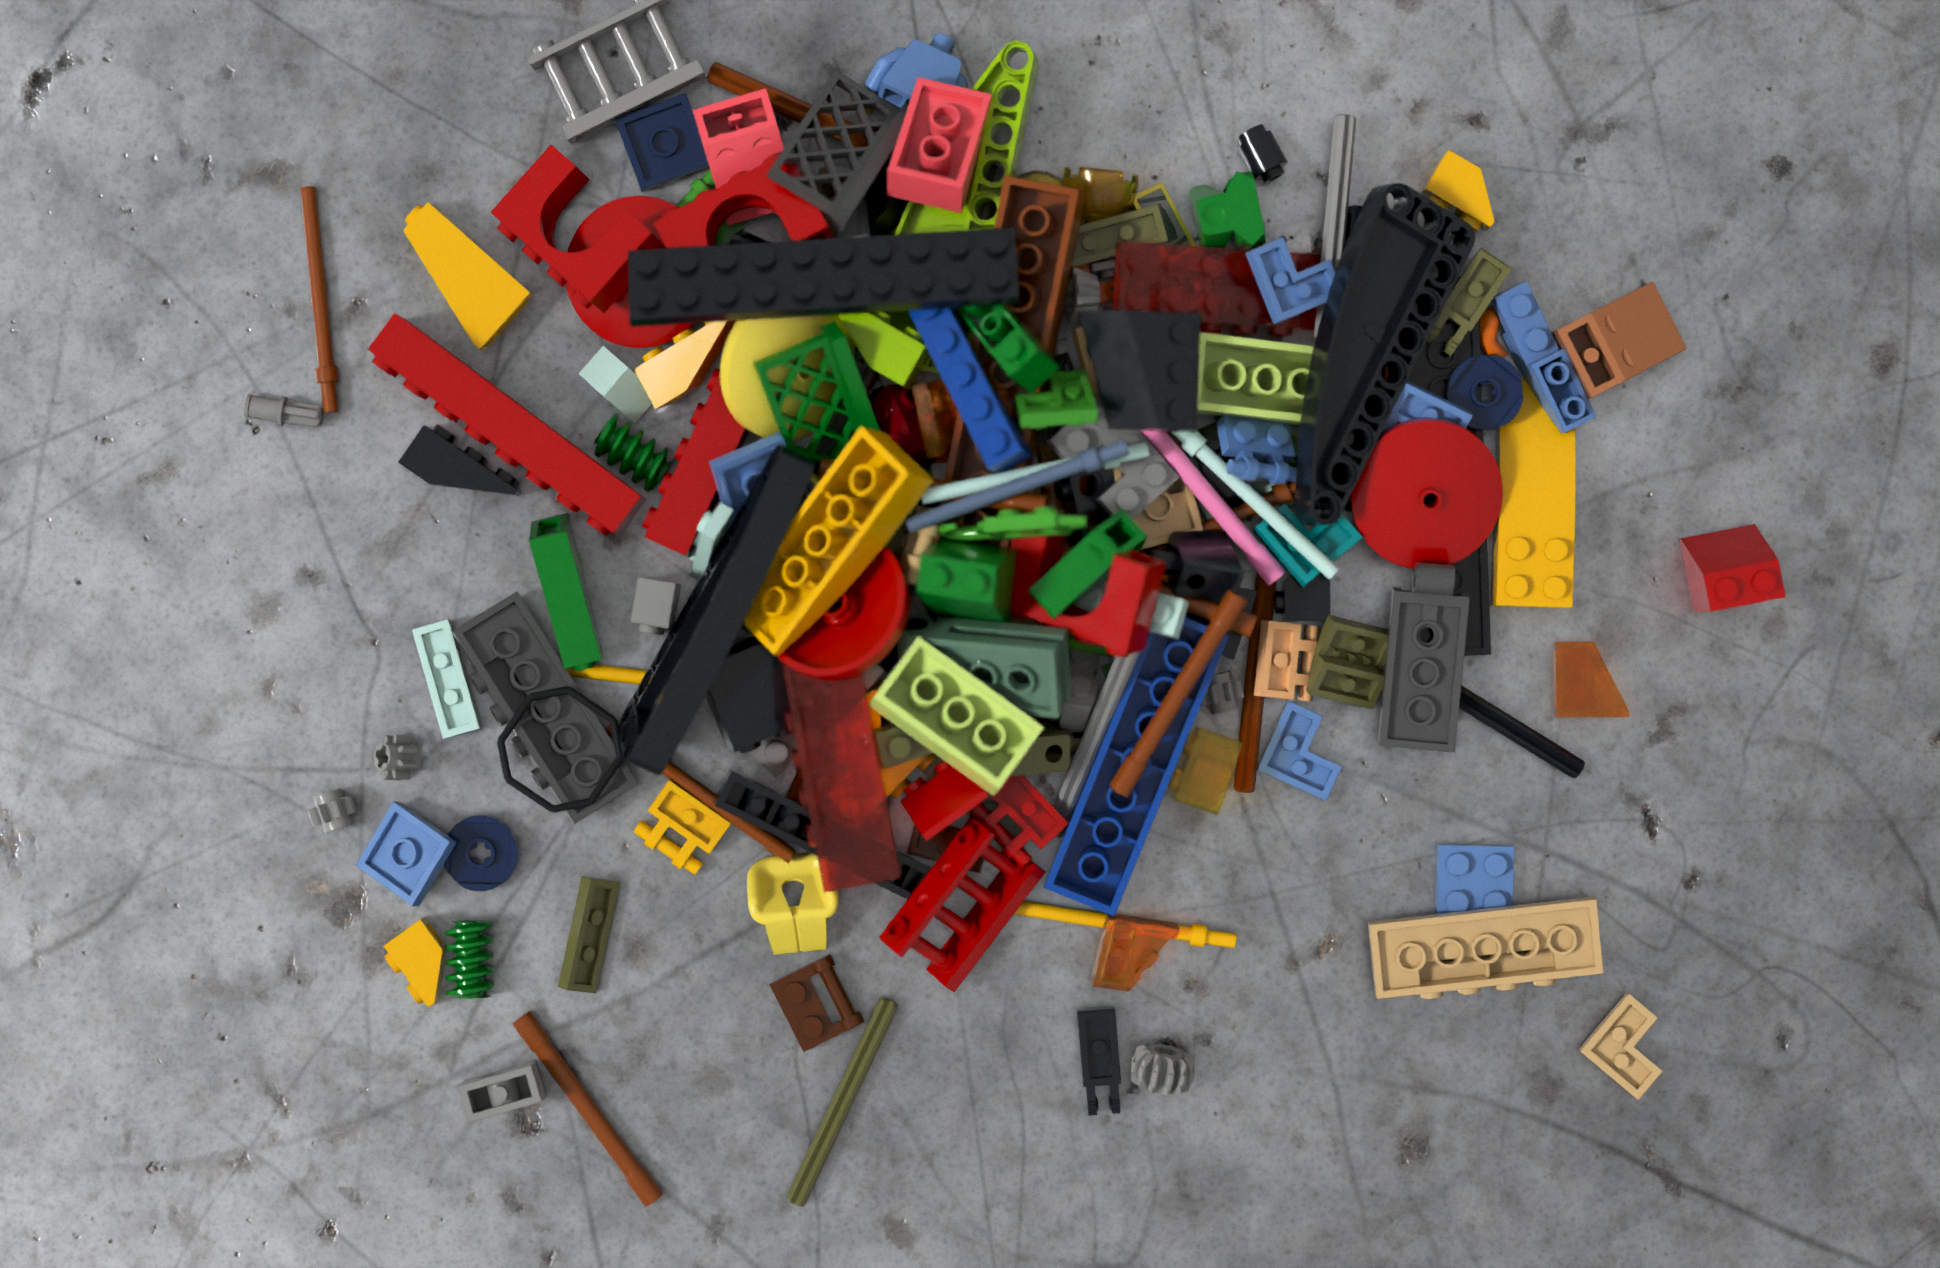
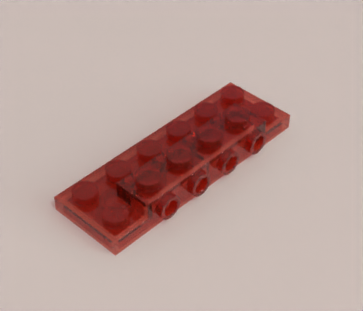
M1123 241L1116 243L1114 310L1201 314L1200 331L1221 332V326H1233L1234 333L1257 334V328L1270 329L1271 336H1292L1293 330L1314 331L1317 306L1273 324L1245 252L1250 250ZM1290 253L1297 272L1321 263V255Z
M782 664L790 710L785 711V720L789 734L795 733L797 748L792 749V758L796 772L802 771L804 786L799 787V796L803 810L809 809L811 824L806 825L807 839L810 847L816 846L824 892L901 878L863 672L846 679L825 681L802 676L786 664Z

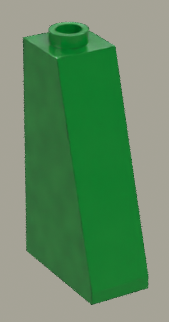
M565 513L532 521L529 543L564 668L574 667L575 670L591 668L596 665V661L602 660V646L569 514Z

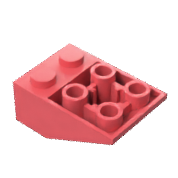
M766 88L693 110L695 123L716 189L728 183L733 175L742 171L749 172L762 165L763 161L770 155L781 153L784 149ZM759 207L745 208L729 216L726 219V224L729 227L774 212Z

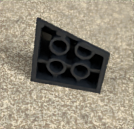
M1132 310L1076 311L1079 325L1082 324L1087 345H1085L1089 359H1092L1098 380L1096 385L1109 429L1182 433L1197 431L1201 314Z

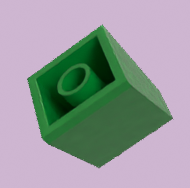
M942 537L921 553L917 593L934 614L971 620L1009 623L1017 549Z

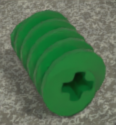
M614 413L594 441V444H596L594 455L600 458L609 452L607 464L612 467L622 461L619 473L625 475L634 470L632 482L637 484L646 478L644 490L649 493L662 482L676 459L674 458L670 462L666 461L669 450L666 447L655 453V439L643 445L641 443L644 434L642 430L630 436L631 423L629 421L620 427L616 426L619 414Z
M491 920L451 921L456 923V927L446 930L445 935L456 938V942L446 945L445 950L456 953V957L445 961V965L456 968V973L446 976V980L457 984V987L446 991V996L461 999L492 997L483 992L492 989L494 982L483 978V976L493 973L494 967L483 963V961L493 958L494 952L483 948V946L492 943L493 937L482 933V931L491 928L493 922Z

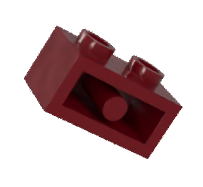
M912 383L909 389L900 384H889L869 401L880 432L886 433L921 468H928L951 448L920 383Z

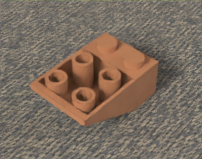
M1653 281L1552 332L1558 348L1565 349L1588 399L1687 349Z

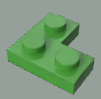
M1086 369L1054 372L1048 378L1050 392L1015 395V409L1020 428L1042 429L1054 425L1082 426L1085 423L1098 422V408Z

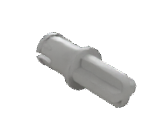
M248 394L244 407L245 418L275 421L278 426L282 427L284 423L317 428L322 419V408L317 405L291 402L284 396L279 400Z

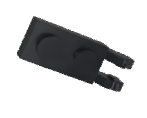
M1115 1007L1077 1010L1083 1087H1086L1088 1116L1097 1115L1098 1099L1095 1095V1086L1104 1085L1110 1086L1109 1108L1112 1110V1114L1120 1113L1118 1084H1121Z

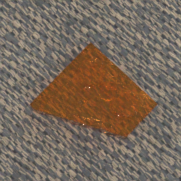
M943 380L912 385L927 458L944 455L953 438L958 409Z
M1554 642V717H1629V710L1594 642Z
M1106 914L1090 979L1092 986L1130 991L1139 981L1141 973L1145 969L1150 968L1159 958L1158 952L1170 938L1175 939L1178 936L1180 930L1178 923L1115 914V916Z

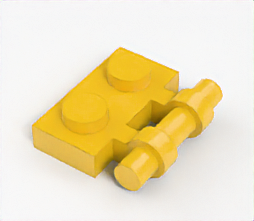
M669 780L648 809L649 813L659 819L656 826L653 828L641 820L633 833L645 840L643 843L651 850L656 848L672 859V865L680 870L683 867L693 875H696L703 863L691 855L695 848L698 846L710 854L731 823ZM669 827L687 839L682 848L664 836Z

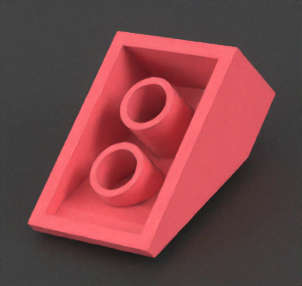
M918 77L887 170V196L962 213L972 182L992 94Z

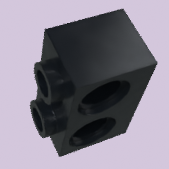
M1101 467L1102 469L1088 474L1085 470L1054 482L1055 494L1063 505L1065 515L1086 516V527L1071 530V534L1066 535L1071 540L1072 545L1079 544L1092 532L1087 527V518L1092 512L1097 519L1096 527L1110 518L1096 499L1115 482L1112 469L1104 470ZM1084 475L1088 480V489L1082 495L1078 489V482Z

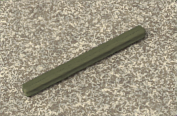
M886 997L879 999L787 1194L789 1202L801 1207L806 1204L897 1011L898 1004Z

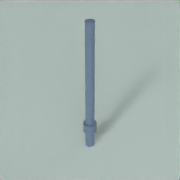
M1122 440L1097 450L1094 447L1080 451V456L908 517L905 519L908 529L912 533L1085 470L1088 474L1102 469L1101 464L1129 455L1126 442Z

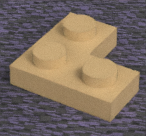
M1626 992L1578 1050L1637 1100L1642 1097L1663 1072L1634 1048L1658 1017Z

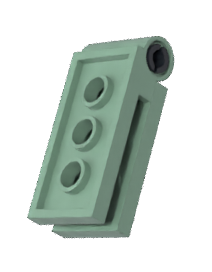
M909 615L903 632L897 641L898 663L919 636L1028 716L1059 718L1063 712L1062 703L1067 704L1072 697L1068 628L938 617L934 623L933 619L925 615Z

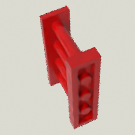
M972 816L958 831L955 838L879 937L881 941L901 958L912 948L930 960L931 963L926 970L952 992L957 990L1046 872L1032 860L1021 868L1012 857L1008 859L1004 854L992 847L989 843L995 835ZM979 856L1000 870L987 889L966 875ZM956 887L977 900L964 919L943 905ZM933 917L954 931L942 949H939L920 936Z

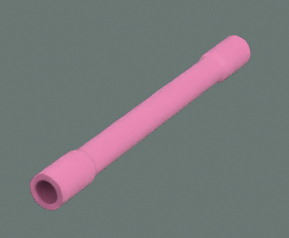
M1141 431L1245 554L1247 561L1267 585H1271L1278 580L1286 570L1270 551L1254 537L1168 433Z

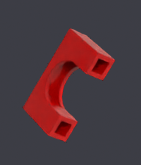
M550 145L490 213L501 221L496 228L514 243L517 238H520L526 244L521 250L537 265L544 260L551 266L546 273L557 283L564 287L569 282L576 288L571 295L586 309L595 305L602 313H605L629 286L628 251L662 249L665 245L626 210L604 236L590 248L575 253L559 251L554 240L556 221L562 210L590 179L554 146Z
M780 153L770 155L763 161L762 165L749 172L742 171L733 175L728 183L715 190L708 189L701 192L691 203L683 207L667 210L661 216V219L653 222L666 248L715 246L716 235L723 222L735 212L750 207L765 208L777 214L781 218L792 241L834 239L835 236L820 209L767 177L770 168ZM797 163L783 164L781 167L782 171L793 178L803 177Z
M1066 535L1011 539L1009 548L1017 549L1010 614L1012 616L1022 619H1036L1042 622L1041 626L1068 628V633L1074 635V640L1084 644L1106 647V652L1113 656L1128 657L1129 654L1145 650L1166 562L1135 550L1114 554L1105 594L1098 607L1090 612L1072 605L1057 618L1053 619L1028 591L1060 561Z

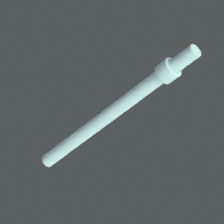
M1192 431L1183 433L1171 432L1183 443L1181 448L1191 457L1197 456L1327 579L1330 580L1339 570L1329 558L1245 480H1241L1239 475L1228 474L1226 470L1227 463L1205 444L1207 440L1198 431L1194 433Z
M1141 442L1127 445L1129 455L1101 464V467L1104 470L1120 467L1122 462L1149 457L1147 443ZM1075 457L929 487L921 497V501L924 505L975 494Z

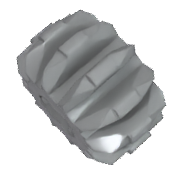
M1146 1043L1136 1047L1130 1066L1131 1081L1135 1085H1138L1141 1089L1150 1090L1152 1093H1162L1165 1096L1167 1094L1180 1095L1189 1091L1195 1072L1194 1057L1191 1054L1186 1053L1184 1049H1178L1172 1045L1168 1046L1161 1043Z

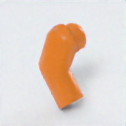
M1489 307L1479 319L1480 349L1485 355H1497L1505 358L1508 352L1496 339L1501 322L1494 307Z

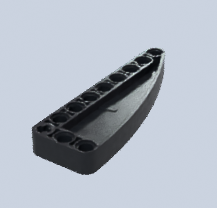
M1403 183L1379 185L1368 194L1342 253L1320 320L1305 388L1296 464L1295 512L1303 523L1309 525H1330L1341 516L1474 246L1475 233L1467 222ZM1389 193L1394 198V206L1392 210L1389 208L1387 204V196ZM1419 212L1424 216L1425 223L1423 228L1418 224L1417 217ZM1433 264H1435L1438 268V277L1436 280L1433 279L1431 273ZM1417 297L1422 303V309L1419 314L1415 309ZM1400 331L1404 333L1406 340L1403 347L1398 342ZM1384 364L1389 369V376L1386 381L1381 373ZM1367 398L1372 402V411L1369 415L1365 410ZM1351 431L1356 437V443L1353 448L1348 444V437ZM1334 465L1339 469V478L1336 483L1331 477ZM1318 499L1321 500L1323 507L1319 517L1314 509L1315 502Z
M781 444L777 445L623 712L619 723L622 759L656 776H659L666 768L712 685L764 582L815 467L814 460Z

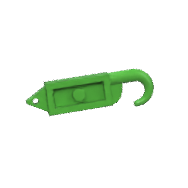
M1053 507L1034 508L1033 514H1021V511L1001 510L998 511V516L984 517V521L977 523V525L958 526L956 523L942 524L939 527V533L948 539L962 541L1070 535L1071 530L1086 527V516H1063L1057 513V509Z

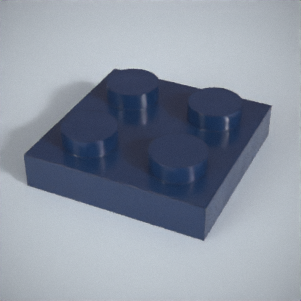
M686 93L615 119L642 192L709 167Z

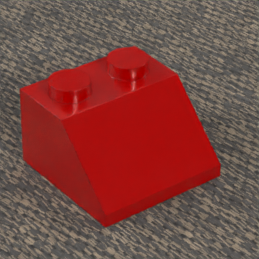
M944 760L933 767L937 774L925 782L922 777H919L905 787L903 791L907 796L900 801L926 841L989 797V793Z

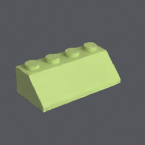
M919 636L869 704L875 711L992 796L998 792L1044 728Z

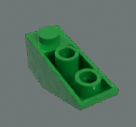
M1006 305L955 307L1009 377L1031 394L1060 368L1041 343Z
M1120 509L1090 532L1037 581L1028 592L1055 619L1109 578L1114 554L1131 550L1140 552L1147 535L1123 509Z

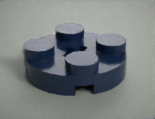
M1478 355L1466 359L1454 369L1448 380L1445 398L1471 411L1473 416L1467 425L1468 428L1489 431L1506 425L1519 412L1523 403L1522 380L1517 369L1506 359L1497 355ZM1487 383L1492 384L1493 389L1491 393L1495 396L1491 402L1487 399L1482 402L1478 401L1476 398L1478 396V392L1475 390L1478 384L1481 386H1485Z
M488 815L468 817L456 824L447 835L457 843L445 861L444 867L448 874L465 889L472 891L494 889L509 880L517 867L519 860L518 841L511 827L495 817ZM478 842L485 843V848L491 850V857H486L484 864H479L477 857L470 854L471 849L478 847Z

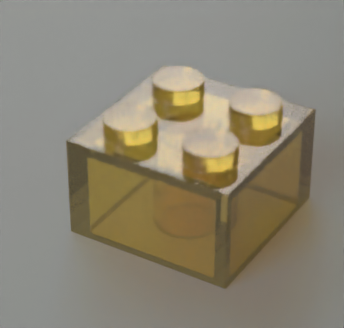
M1195 726L1193 733H1189L1181 754L1185 755L1181 769L1175 767L1167 788L1173 791L1171 798L1219 815L1243 742Z

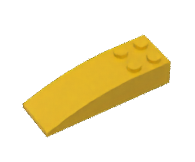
M1522 380L1523 403L1519 412L1509 423L1496 428L1495 461L1501 474L1503 498L1500 514L1493 528L1490 606L1573 608L1576 498L1575 428L1561 434L1539 403L1526 380Z
M860 426L793 517L743 624L773 655L779 656L810 628L862 574L888 543L934 479L886 433Z

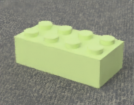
M1200 332L1197 414L1221 417L1228 415L1300 426L1305 388L1314 346Z

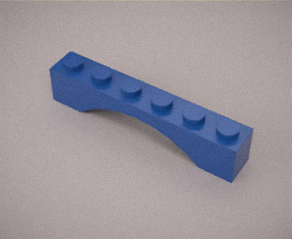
M955 308L908 310L988 470L995 473L1005 472L1033 457L1017 423L1002 402L976 356Z

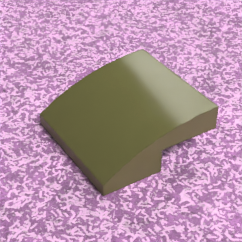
M1328 615L1314 651L1306 689L1308 694L1373 709L1383 689V668L1386 660L1388 629Z

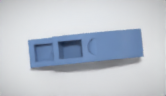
M1521 282L1494 296L1491 303L1505 330L1501 335L1530 389L1561 434L1595 418V412L1564 348H1558L1528 282Z

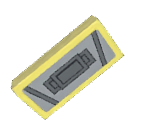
M1163 182L1129 198L1134 211L1156 204L1159 205L1168 242L1153 247L1163 265L1167 266L1198 249Z

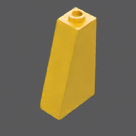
M427 202L422 207L419 204L405 218V222L408 225L403 229V232L473 344L485 352L534 295L433 205Z

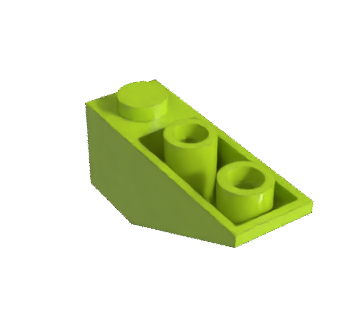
M884 312L838 314V317L869 367L909 389L930 354L927 347L923 344L924 341L920 333L908 326L905 327L903 332L890 325L894 318Z

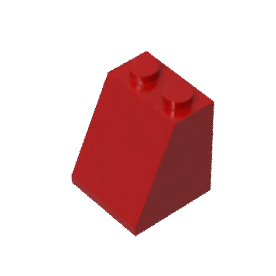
M1755 524L1680 538L1694 613L1713 612L1786 597L1779 559Z

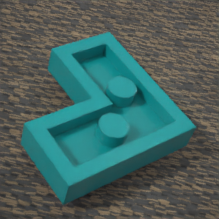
M1285 503L1277 509L1283 517L1333 563L1363 538L1343 514H1341L1336 522L1330 525H1317L1309 532ZM1265 520L1255 527L1254 531L1303 588L1321 574L1314 565Z

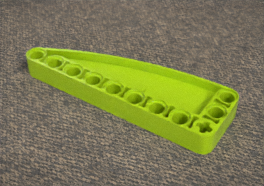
M1012 41L1006 44L972 88V90L992 94V100L972 182L962 213L908 201L894 235L994 229L997 212L993 218L982 220L979 216V209L985 202L993 201L996 203L998 210L1004 176L998 182H989L987 171L991 166L1001 164L1005 168V176H1016L1038 71V58L1026 43ZM1016 53H1027L1028 62L1024 68L1014 70L1010 67L1011 58ZM1014 89L1020 91V100L1015 106H1003L1002 98L1007 91ZM1002 127H1010L1013 131L1011 140L1004 145L996 144V132ZM908 310L884 312L894 318L890 324L894 328L903 332L905 327L908 326L919 333ZM972 329L965 332L970 344L973 336ZM929 354L920 372L940 375Z

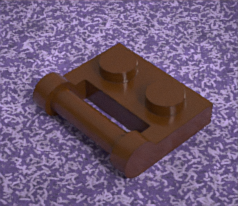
M831 954L770 983V987L803 1052L864 1022L860 1011L855 1012L833 968L835 962ZM815 974H820L842 1018L835 1023H832L809 978Z

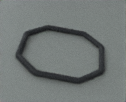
M567 686L529 694L509 721L497 742L505 781L548 811L555 813L587 807L595 803L623 761L620 733L616 718L572 687ZM569 694L610 722L617 757L588 799L553 805L511 777L505 741L533 700Z

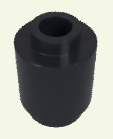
M1263 124L1257 125L1237 137L1240 145L1238 151L1249 171L1252 172L1255 181L1263 179L1266 184L1285 173L1283 167L1288 161L1270 130L1266 131Z

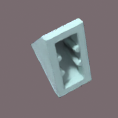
M602 346L579 372L582 378L635 424L653 405L637 375L605 346Z

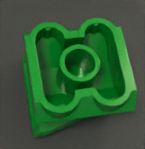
M1236 171L1231 180L1229 179L1223 192L1208 185H1199L1190 189L1189 199L1200 252L1204 260L1212 261L1219 259L1229 239L1245 252L1266 244L1264 224L1255 181L1251 171L1243 173Z

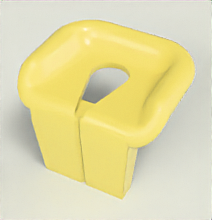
M811 852L795 854L789 864L778 856L765 857L753 864L747 874L748 908L752 918L757 923L765 925L773 954L826 950V919L835 914L839 903L836 865ZM790 881H798L804 885L799 906L789 907L782 891L783 886Z

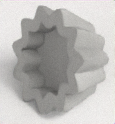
M1076 267L1071 269L1063 309L1065 311V320H1069L1070 323L1078 321L1076 311H1098L1100 303L1099 296L1101 291L1097 277Z

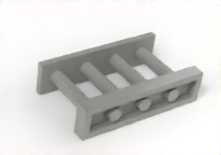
M635 0L636 5L556 44L553 40H550L533 49L534 55L527 58L534 70L545 66L569 115L566 117L568 123L562 125L561 128L570 144L616 123L615 119L644 109L706 78L698 59L690 62L689 58L684 59L660 10V8L670 4L668 0ZM645 15L671 65L668 67L670 73L657 79L655 75H650L626 27L627 24ZM611 32L637 81L634 84L636 89L623 96L620 91L616 92L592 43ZM576 49H579L603 98L600 101L602 106L588 112L587 108L582 109L558 58Z

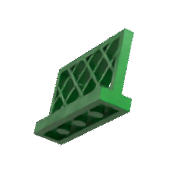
M835 321L821 326V334L753 363L779 432L785 440L786 447L810 459L813 458L822 461L823 458L836 460L845 444L849 443L852 439L850 436L851 432L853 431L855 435L860 426L880 431L846 336ZM822 347L825 356L818 370L802 364L807 353ZM779 365L790 368L783 385L770 381L766 371ZM828 367L830 369L831 374L826 373ZM799 371L814 376L806 393L791 388ZM822 379L836 385L830 401L815 397ZM773 390H776V391L779 392L778 395H777V397L775 396ZM787 395L802 400L795 417L781 412L780 408ZM840 399L842 401L843 406L838 405ZM811 403L826 408L818 425L803 420ZM834 411L847 415L848 418L841 433L826 428ZM785 422L791 423L789 429ZM799 426L814 431L807 448L793 444L792 440ZM822 435L837 439L830 456L815 452Z

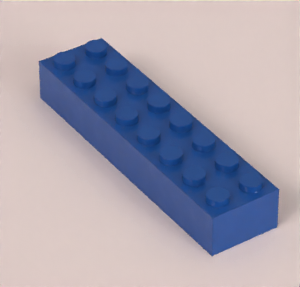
M1186 613L1179 639L1149 632L1145 650L1140 651L1046 877L1045 889L1115 916L1227 643L1229 631L1224 636L1147 762L1146 769L1130 796L1125 797L1110 788L1109 784L1125 758L1130 755L1210 622Z

